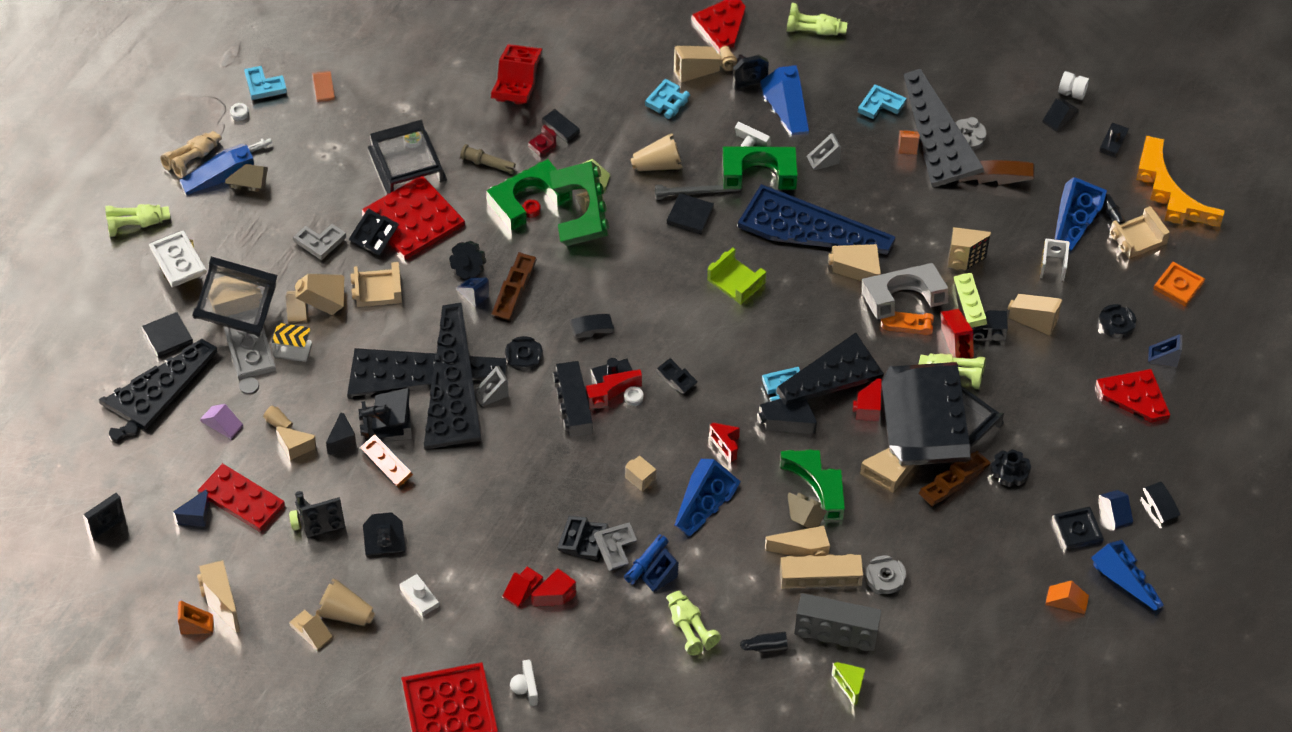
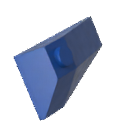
M797 65L779 67L760 81L763 97L772 105L773 111L777 112L782 124L790 135L809 134Z
M245 144L225 149L180 179L185 194L188 195L225 182L228 177L245 164L254 165L253 156Z
M1076 177L1066 182L1060 202L1055 240L1068 241L1069 250L1071 251L1088 225L1091 224L1093 218L1103 207L1107 190Z
M700 459L691 475L674 526L685 535L691 536L706 522V519L712 513H716L724 502H728L732 498L741 481L716 460Z
M1123 540L1108 543L1091 557L1095 568L1099 572H1102L1149 607L1157 610L1164 606L1153 586L1145 582L1146 574L1143 570L1136 567L1134 563L1137 560Z

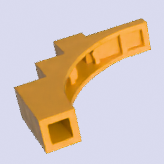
M1146 136L1136 180L1153 183L1150 200L1168 204L1164 221L1183 225V221L1186 219L1192 222L1220 227L1225 210L1205 206L1184 193L1172 180L1164 164V139Z

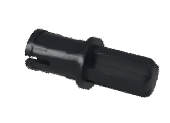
M1106 194L1103 203L1106 214L1111 217L1112 221L1116 220L1118 224L1126 222L1119 211L1120 207L1115 204L1110 194Z

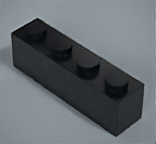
M579 361L556 364V372H553L554 383H558L556 388L557 398L562 400V403H560L561 415L565 414L566 418L563 419L564 429L569 431L570 437L593 434V421Z

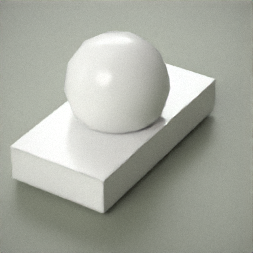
M530 659L523 660L524 675H515L510 681V687L514 693L519 695L527 692L529 705L535 706L538 704V694Z

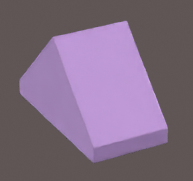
M226 404L212 406L200 419V422L229 439H232L243 427L241 421Z

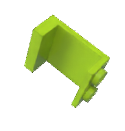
M732 247L728 252H724L719 260L709 265L707 280L741 305L766 283V271L762 268L756 272L750 270L735 259L736 249Z

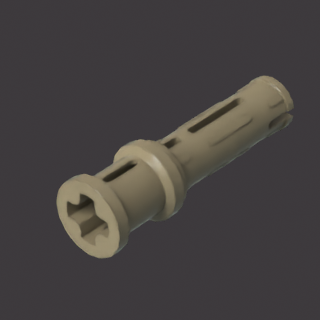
M464 144L461 150V160L467 159L473 161L476 165L482 163L513 174L515 170L513 167H516V163L486 154L482 149L477 150L469 147L468 144Z

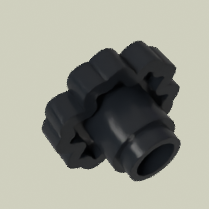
M473 241L460 242L452 248L453 255L449 257L451 268L456 269L457 276L463 279L475 278L484 271L483 265L486 263L485 252L479 250L480 246L478 243Z
M1011 449L1008 452L1002 450L996 454L990 469L992 476L999 478L998 482L1000 484L1010 487L1013 483L1021 485L1027 481L1031 465L1028 458H1023L1022 452Z

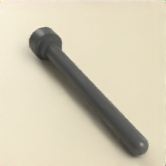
M655 185L656 200H661L667 197V195H679V193L741 191L742 189H723V185L677 188Z

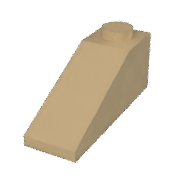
M824 526L766 536L765 550L794 557H805L808 555L826 556L829 555L830 544Z

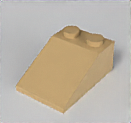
M223 560L199 566L201 574H198L197 578L201 596H206L207 604L236 633L240 632Z

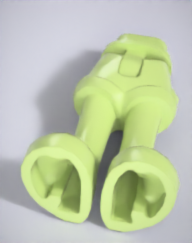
M792 3L786 31H813L818 35L837 36L838 33L846 35L848 23L826 14H820L819 16L804 15L799 12L798 4Z
M139 204L135 208L105 206L109 237H115L117 229L122 226L140 225L144 228L159 222L162 223V220L170 219L169 206L160 207V205Z
M930 353L929 356H920L919 364L957 362L958 366H964L958 367L959 375L969 378L974 389H980L986 364L985 357L974 359L955 358L952 354L942 353L934 355Z
M678 590L667 596L672 620L677 627H681L688 641L685 644V650L689 655L701 654L703 646L706 650H710L719 643L721 639L720 633L717 630H706L700 619V610L688 600L686 595H683ZM689 624L694 626L702 642L694 635Z

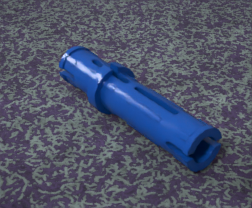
M659 534L643 555L633 562L634 565L624 575V579L628 583L634 584L642 573L648 570L651 562L669 543L668 539L664 535Z

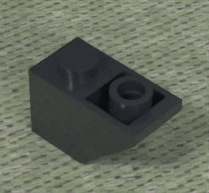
M988 310L985 312L987 324L972 328L973 339L1006 340L1008 331L1007 311Z

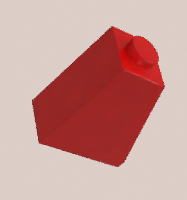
M954 309L941 312V329L950 353L955 358L974 359L973 329L961 311Z

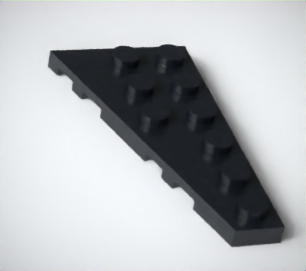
M855 332L780 384L776 392L783 403L789 405L872 382L876 379H882L884 373Z
M200 339L183 349L181 354L174 358L166 359L164 364L158 367L156 365L132 379L131 383L125 387L115 389L114 393L108 397L103 396L99 399V403L146 430L218 352L217 347Z

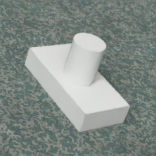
M740 122L736 124V136L744 139L740 147H753L754 144L760 147L771 146L770 136Z
M417 574L400 583V588L422 616L439 607L438 600Z

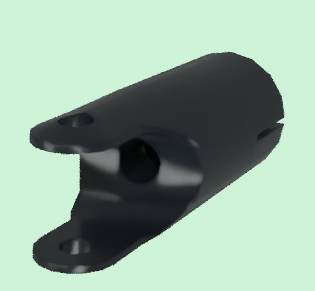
M786 632L759 634L751 639L742 640L740 647L745 651L754 650L761 653L787 650Z

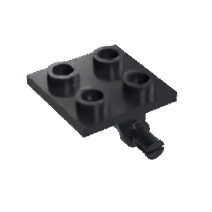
M406 388L375 395L374 406L361 411L363 418L373 417V431L407 423L410 389Z
M302 491L295 493V507L298 509L299 516L302 517L307 538L345 527L340 497L310 505L304 499Z

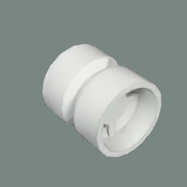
M1065 71L1058 93L1066 96L1072 94L1073 98L1083 100L1089 84V78L1083 76L1076 77L1075 74Z

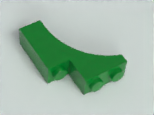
M820 450L781 451L780 468L800 476L814 489L821 502L822 509L827 511L823 520H843L845 508L841 469L822 470Z

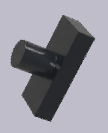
M1112 122L1099 152L1116 158L1129 128Z
M609 358L606 365L591 368V374L596 384L603 383V376L633 371L628 359L618 361L616 358Z

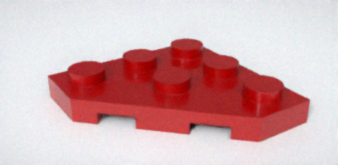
M724 0L692 14V20L720 53V49L723 46H728L730 49L735 46L746 6L741 0Z
M1152 369L1097 379L1096 385L1103 400L1107 402L1112 401L1120 405L1119 408L1132 414L1137 413L1150 423L1170 418L1169 410Z

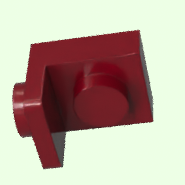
M543 125L542 133L530 140L528 147L541 157L556 147L557 135L553 129Z

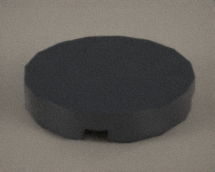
M1120 304L1104 307L1098 319L1099 327L1103 333L1114 338H1124L1131 335L1135 330L1137 319L1130 308L1121 307L1122 305Z
M516 337L506 345L505 358H507V363L510 367L516 370H532L542 361V346L532 337Z

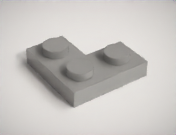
M333 224L320 235L305 226L293 237V240L296 244L322 260L346 238V233Z
M630 522L601 530L594 534L609 571L629 564L622 546L637 541Z

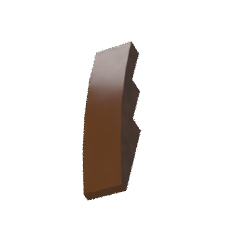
M1009 160L980 161L984 172L960 179L959 182L977 179L979 183L997 181L998 185L1032 180L1034 179L1035 165L1031 162Z
M518 252L515 263L511 266L507 279L502 284L492 316L510 321L537 261L536 257Z
M975 451L970 454V461L952 463L949 470L937 475L934 482L921 488L919 495L931 506H934L977 477L990 466L991 462L979 451Z

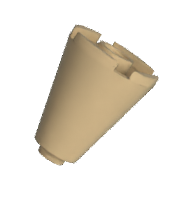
M673 133L633 154L634 158H630L633 169L637 168V171H656L683 168L681 164H678L681 162L676 142L674 139L671 140V138H674Z
M334 578L332 579V584L329 583L320 601V605H322L320 610L317 609L316 611L319 617L365 626L366 623L371 624L375 615L372 612V606Z

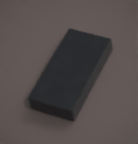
M556 109L542 118V123L548 128L553 129L566 142L580 133V128Z

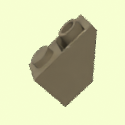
M245 164L228 177L225 183L231 184L230 188L241 189V186H247L249 191L259 192V188L265 189L268 167Z
M789 492L788 503L791 520L808 529L819 527L827 512L820 508L821 503L813 499L808 501L809 498L801 493H798L796 496Z

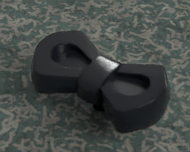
M129 421L125 427L123 426L119 429L110 428L109 438L117 443L125 436H136L138 427L134 422Z

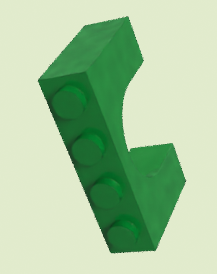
M723 146V189H742V172L746 168L756 165L769 167L776 172L778 189H797L796 147Z
M549 159L539 162L527 170H523L518 175L508 178L486 191L487 203L511 231L526 223V211L515 199L519 192L525 189H539L545 192L557 207L573 199L572 191L558 194L552 189L550 172L557 169Z
M589 161L551 171L552 189L558 194L584 189L587 190L590 198L589 207L583 216L558 224L560 242L570 246L608 236L607 229H609V223L605 218L607 209L602 198L604 189L599 179L601 177L599 166Z

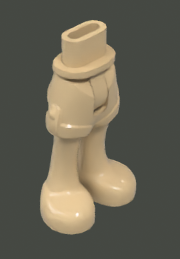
M215 131L203 133V135L196 136L187 141L185 146L162 154L160 157L161 164L168 171L173 169L178 178H183L187 174L186 164L194 158L206 156L217 146V143L222 138Z

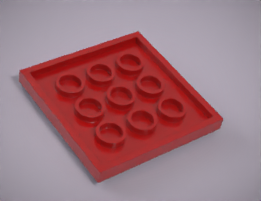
M424 176L408 182L362 209L363 215L369 208L399 224L388 243L404 260L465 226V220Z
M483 662L401 677L412 732H498Z

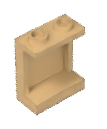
M1151 206L1144 208L1143 215L1122 224H1118L1116 220L1113 221L1110 229L1111 237L1117 241L1121 251L1129 259L1167 244L1170 234Z
M392 262L391 270L358 272V267L354 266V273H351V285H355V288H352V300H356L357 307L402 303L399 262Z

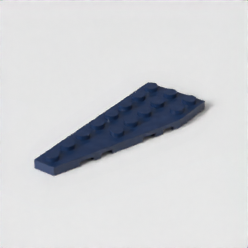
M762 184L737 224L738 228L771 241L830 248L832 246L877 244L878 253L881 254L889 253L896 238L893 235Z

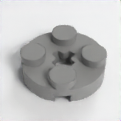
M970 117L955 122L973 151L983 146L986 139V129L978 122L977 118Z
M886 555L872 559L865 572L866 582L875 594H891L901 590L906 578L904 565L899 560L897 562L891 556ZM882 572H886V574H890V576L888 578L882 577Z

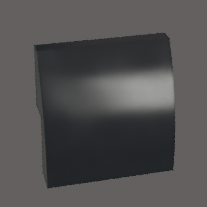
M368 208L349 237V241L380 256L399 224Z
M568 516L557 549L572 556L599 560L601 551L594 534L608 529L609 526L607 523L589 522L587 517Z

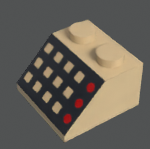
M953 227L948 268L967 270L987 257L991 232Z

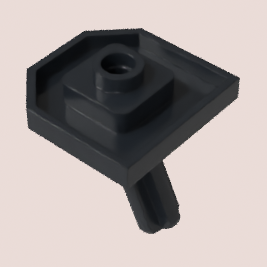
M742 54L738 55V63L733 67V88L735 90L759 84L761 80L768 76V60L760 55L747 58Z
M392 512L371 514L363 524L365 555L405 552L403 521Z

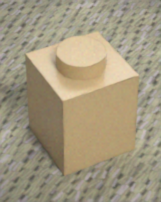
M639 455L636 459H632L627 463L625 478L639 490L644 491L656 480V469Z

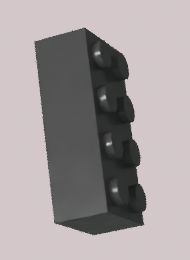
M801 593L794 634L803 638L819 639L822 642L838 643L841 646L857 647L864 651H874L882 610Z

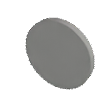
M246 377L239 383L240 390L245 394H252L259 387L258 381L252 377Z

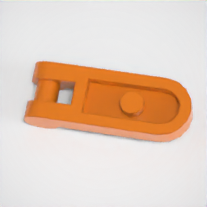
M895 312V316L880 319L881 327L888 331L923 335L933 333V326L931 324L934 322V315L931 313L921 315Z

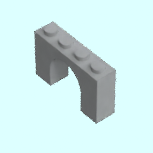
M933 263L862 279V295L877 320L895 316V300L891 294L898 290L910 289L920 292L930 307L948 303V287Z

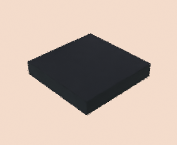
M679 193L667 218V224L702 234L714 208V203Z
M178 312L142 326L157 357L193 343V339Z
M114 493L83 514L88 536L92 540H95L125 519L121 498L117 493Z
M1090 506L1053 514L1052 519L1065 551L1103 542V535Z

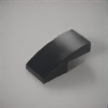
M610 314L587 315L571 319L570 321L574 337H592L594 333H612L614 330Z
M671 358L661 364L655 371L670 386L682 394L698 382L685 368L682 370Z
M1162 481L1143 488L1150 506H1154L1161 523L1181 515L1171 494Z

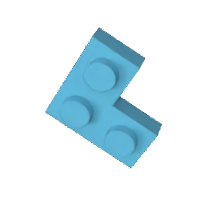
M262 66L244 69L252 100L287 93L283 75L265 79Z
M875 84L858 107V113L874 119L880 109L884 108L898 115L906 104L907 98Z

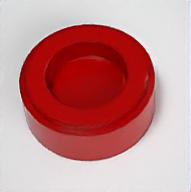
M527 200L522 205L528 218H535L541 212L540 203L536 200Z

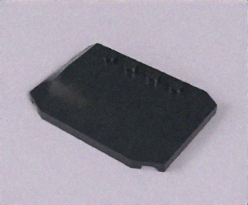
M957 362L889 366L881 388L889 451L898 458L899 464L906 466L970 461V444Z

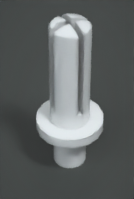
M270 138L267 140L261 139V142L248 148L250 152L263 147L267 149L266 146L271 144L272 141Z

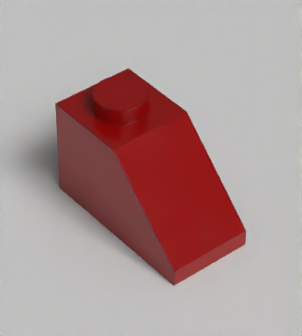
M876 379L858 392L857 401L853 400L852 412H856V420L879 421L882 379Z
M557 568L531 594V605L534 607L564 605L576 595V581Z

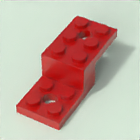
M507 44L499 59L497 82L491 91V98L499 102L508 100L513 101L515 104L527 103L535 87L536 67L542 56L543 49Z

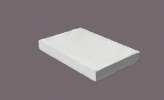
M184 230L149 244L154 257L172 288L207 274L206 268Z

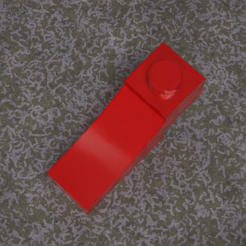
M641 369L603 376V383L587 385L586 395L589 408L608 406V401L625 392L627 388L641 387Z

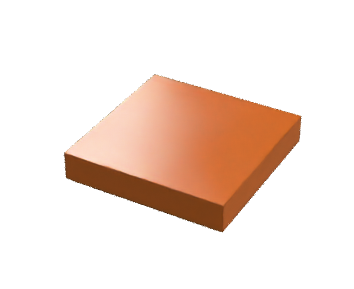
M1172 262L1156 282L1153 289L1186 307L1204 284L1205 278Z

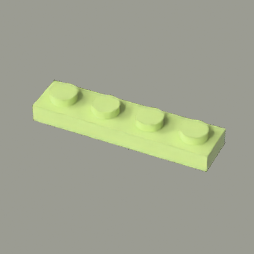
M972 272L954 276V283L967 322L971 328L986 325V316Z

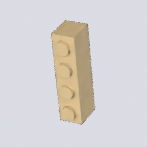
M861 555L781 557V588L862 586L863 569Z

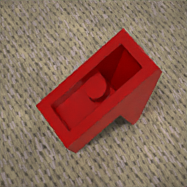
M711 423L709 436L730 463L735 461L738 453V445L735 441L739 439L740 428Z
M528 566L520 575L515 572L508 583L503 598L519 608L542 583L543 576Z

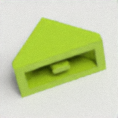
M836 662L833 664L832 675L851 702L856 705L864 680L865 668Z

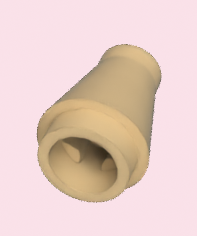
M723 46L720 49V66L726 71H732L738 60L728 46Z
M273 405L263 415L266 423L275 427L279 426L290 429L293 425L284 413Z

